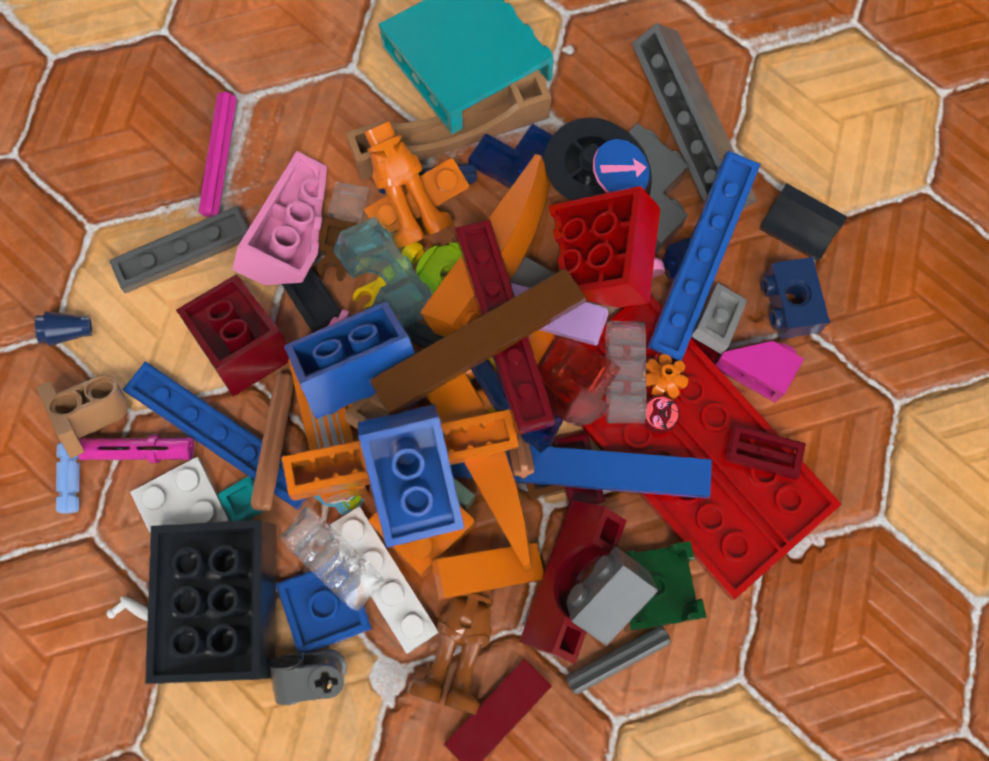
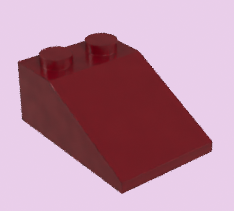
M237 274L176 309L233 397L289 363V357L284 347L287 343L283 335Z

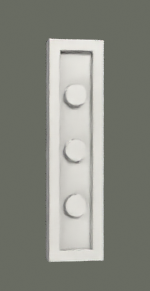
M360 506L328 526L406 654H409L439 633L379 536L368 522Z

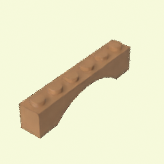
M537 70L463 110V129L454 134L448 131L437 116L413 122L391 123L396 136L401 134L403 137L401 140L406 144L411 153L416 155L419 161L548 119L551 95L540 70ZM376 122L346 132L350 153L361 180L370 178L373 174L370 154L373 152L368 153L367 151L371 147L364 132L386 122Z

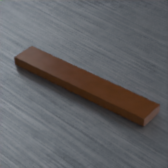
M565 268L369 380L370 385L388 414H395L585 303L586 297Z

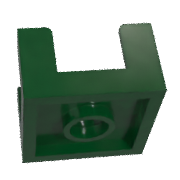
M691 541L671 544L667 548L636 553L634 550L624 552L650 571L658 589L657 593L624 627L625 632L707 618L703 599L696 600L689 563L694 560Z

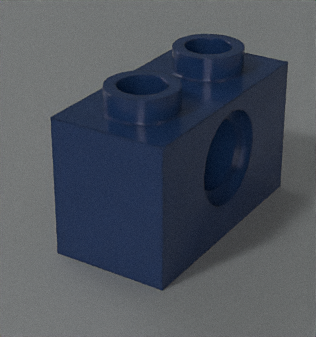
M813 257L772 263L761 279V287L764 296L769 298L771 306L769 312L770 324L773 329H777L779 340L820 333L830 323ZM786 294L795 296L799 304L791 303L787 299Z

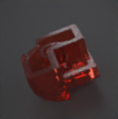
M555 335L537 365L553 414L565 422L576 426L592 423L601 417L610 406L601 399L621 368L614 362L587 349L582 344Z

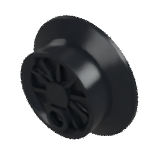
M600 118L577 119L562 126L551 137L545 151V171L554 189L570 201L605 194L607 192L598 184L593 172V158L597 149L606 141L614 139L626 140L635 146L636 144L630 135L615 123Z

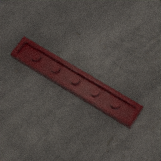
M490 219L456 227L455 237L481 317L513 299L515 295ZM527 336L493 356L517 435L554 426L556 422Z

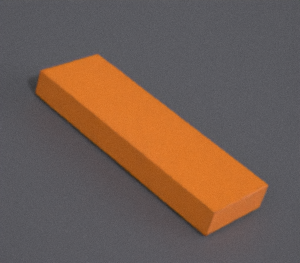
M537 542L529 544L532 567L528 570L524 569L512 547L431 561L439 600L541 581L544 571Z

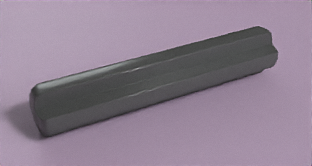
M663 626L656 627L568 674L566 682L573 694H579L670 645V637Z

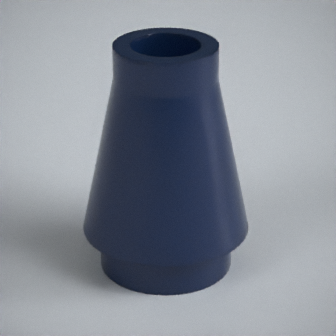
M45 311L44 315L35 316L37 341L39 344L47 343L48 346H53L81 337L92 336L90 315L81 316Z

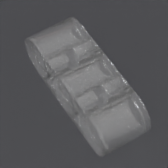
M607 321L605 334L607 423H645L647 397L646 331L644 322Z
M307 507L302 510L280 535V539L286 547L345 604L354 610L359 611L384 582L383 577L318 514Z

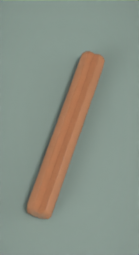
M279 373L275 376L250 502L252 509L258 511H269L272 507L294 390V382L290 374Z

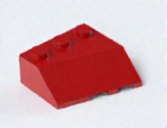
M641 186L549 205L550 215L554 218L555 229H553L554 240L558 243L560 257L558 258L559 269L562 271L566 268L585 295L586 301L615 308L648 304L650 301L661 208Z

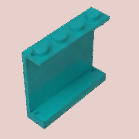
M423 0L379 23L382 47L451 134L463 129V110L529 74L540 70L548 82L552 80L554 60L551 50L548 46H543L539 42L532 28L528 24H524L516 15L513 6L504 0Z

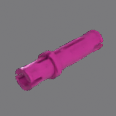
M151 434L148 438L82 437L80 438V443L85 452L78 455L80 460H148L149 463H160L161 460H192L194 456V440L192 437L161 438L159 434ZM106 448H130V450H105V449H106ZM143 448H168V450H143Z

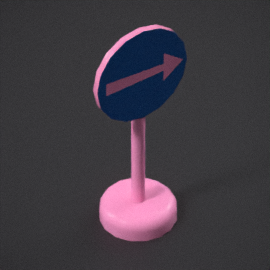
M614 139L606 141L597 149L593 158V172L598 184L605 192L610 193L641 186L643 189L646 188L650 179L649 165L645 155L637 146L626 140ZM655 257L652 278L665 273L664 263L660 258Z

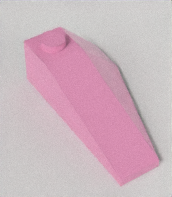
M296 151L238 245L232 270L262 285L302 283L318 255V240L322 221L321 212L325 193L327 166Z

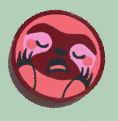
M663 395L652 397L642 410L644 425L650 431L658 434L671 431L680 418V410L677 403L670 397Z

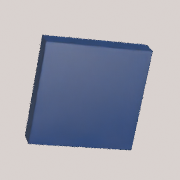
M348 558L276 583L298 654L311 653L372 630Z

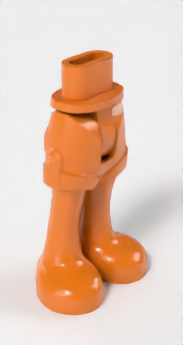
M390 121L364 132L371 147L367 151L368 153L373 152L370 154L373 167L372 179L378 189L385 190L397 215L399 229L392 237L395 249L407 246L425 237L412 214L402 189L403 185L407 186L422 218V225L427 235L439 232L453 224L451 215L448 212H441L433 205L419 176V172L422 171V165L418 157L412 154L401 140L403 138L401 134L396 136Z

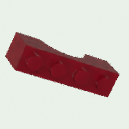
M571 501L519 640L520 643L542 653L576 664L587 632L571 621L566 600L574 586L581 582L588 569L601 557L608 556L615 547H618L627 522L626 519L604 506Z

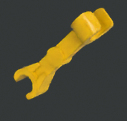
M418 241L405 246L401 256L390 267L385 268L375 281L358 288L354 292V301L358 302L363 295H369L371 300L363 309L366 310V308L376 306L384 290L391 283H394L397 277L410 264H415L424 254L423 246Z

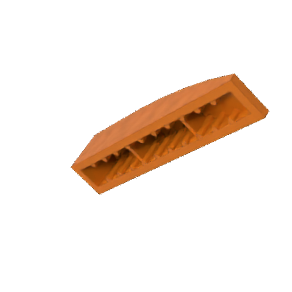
M537 154L534 155L488 218L491 221L510 281L520 266L534 237L550 187L544 161L541 155ZM462 256L420 311V314L432 331L443 337L480 317Z
M472 370L465 372L426 395L432 405L435 404L442 423L488 414V410L493 408L483 389L476 392L469 380L475 378ZM503 451L465 461V465L524 569H530L532 567L527 525L518 487L506 452Z
M510 410L441 424L450 465L519 447ZM360 441L282 457L288 494L293 501L370 484Z

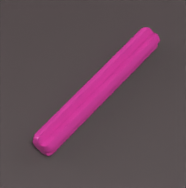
M227 91L218 93L216 98L199 203V213L207 218L220 213L237 104L236 96Z

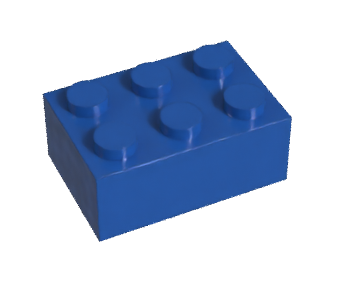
M387 301L284 345L300 386L316 419L327 414H333L360 399L373 396L375 391L370 385L369 380L415 354L407 333Z

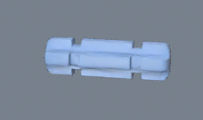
M60 442L57 445L56 458H60V462L56 463V492L60 494V496L56 497V511L61 514H72L79 510V497H76V493L79 492L80 463H76V459H79L78 456L70 459Z

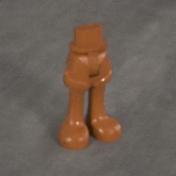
M492 590L454 597L447 611L440 615L437 624V631L441 633V638L432 667L423 679L413 680L409 684L408 694L440 704L445 679L457 645H461L462 649L451 688L447 693L444 706L473 715L477 714L479 702L471 693V679L480 648L489 644L492 634L490 626V606H493V601L490 599Z

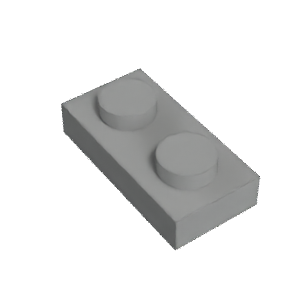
M717 283L710 291L691 337L723 354L730 345L747 300Z

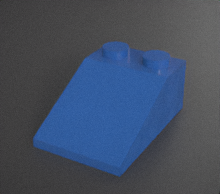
M435 404L358 422V436L386 547L464 529Z

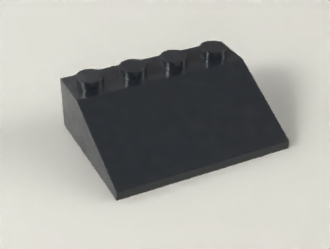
M264 520L151 526L145 684L271 679L269 663L275 658L276 524Z

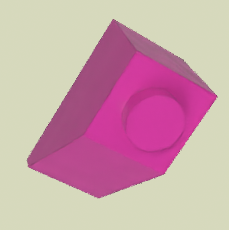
M769 341L726 351L717 360L715 365L723 374L775 403L786 393L804 358L797 355L796 351L787 344Z

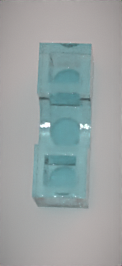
M376 217L341 231L333 252L350 276L354 278L364 273H372L381 277L386 283L385 286L380 288L372 307L387 301L403 328L423 319L420 311L432 296V292L429 286L418 277L412 268L410 260L405 255H402L394 244L389 231L381 226Z

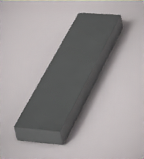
M235 206L110 259L109 262L121 290L126 294L238 246L249 227L239 206Z

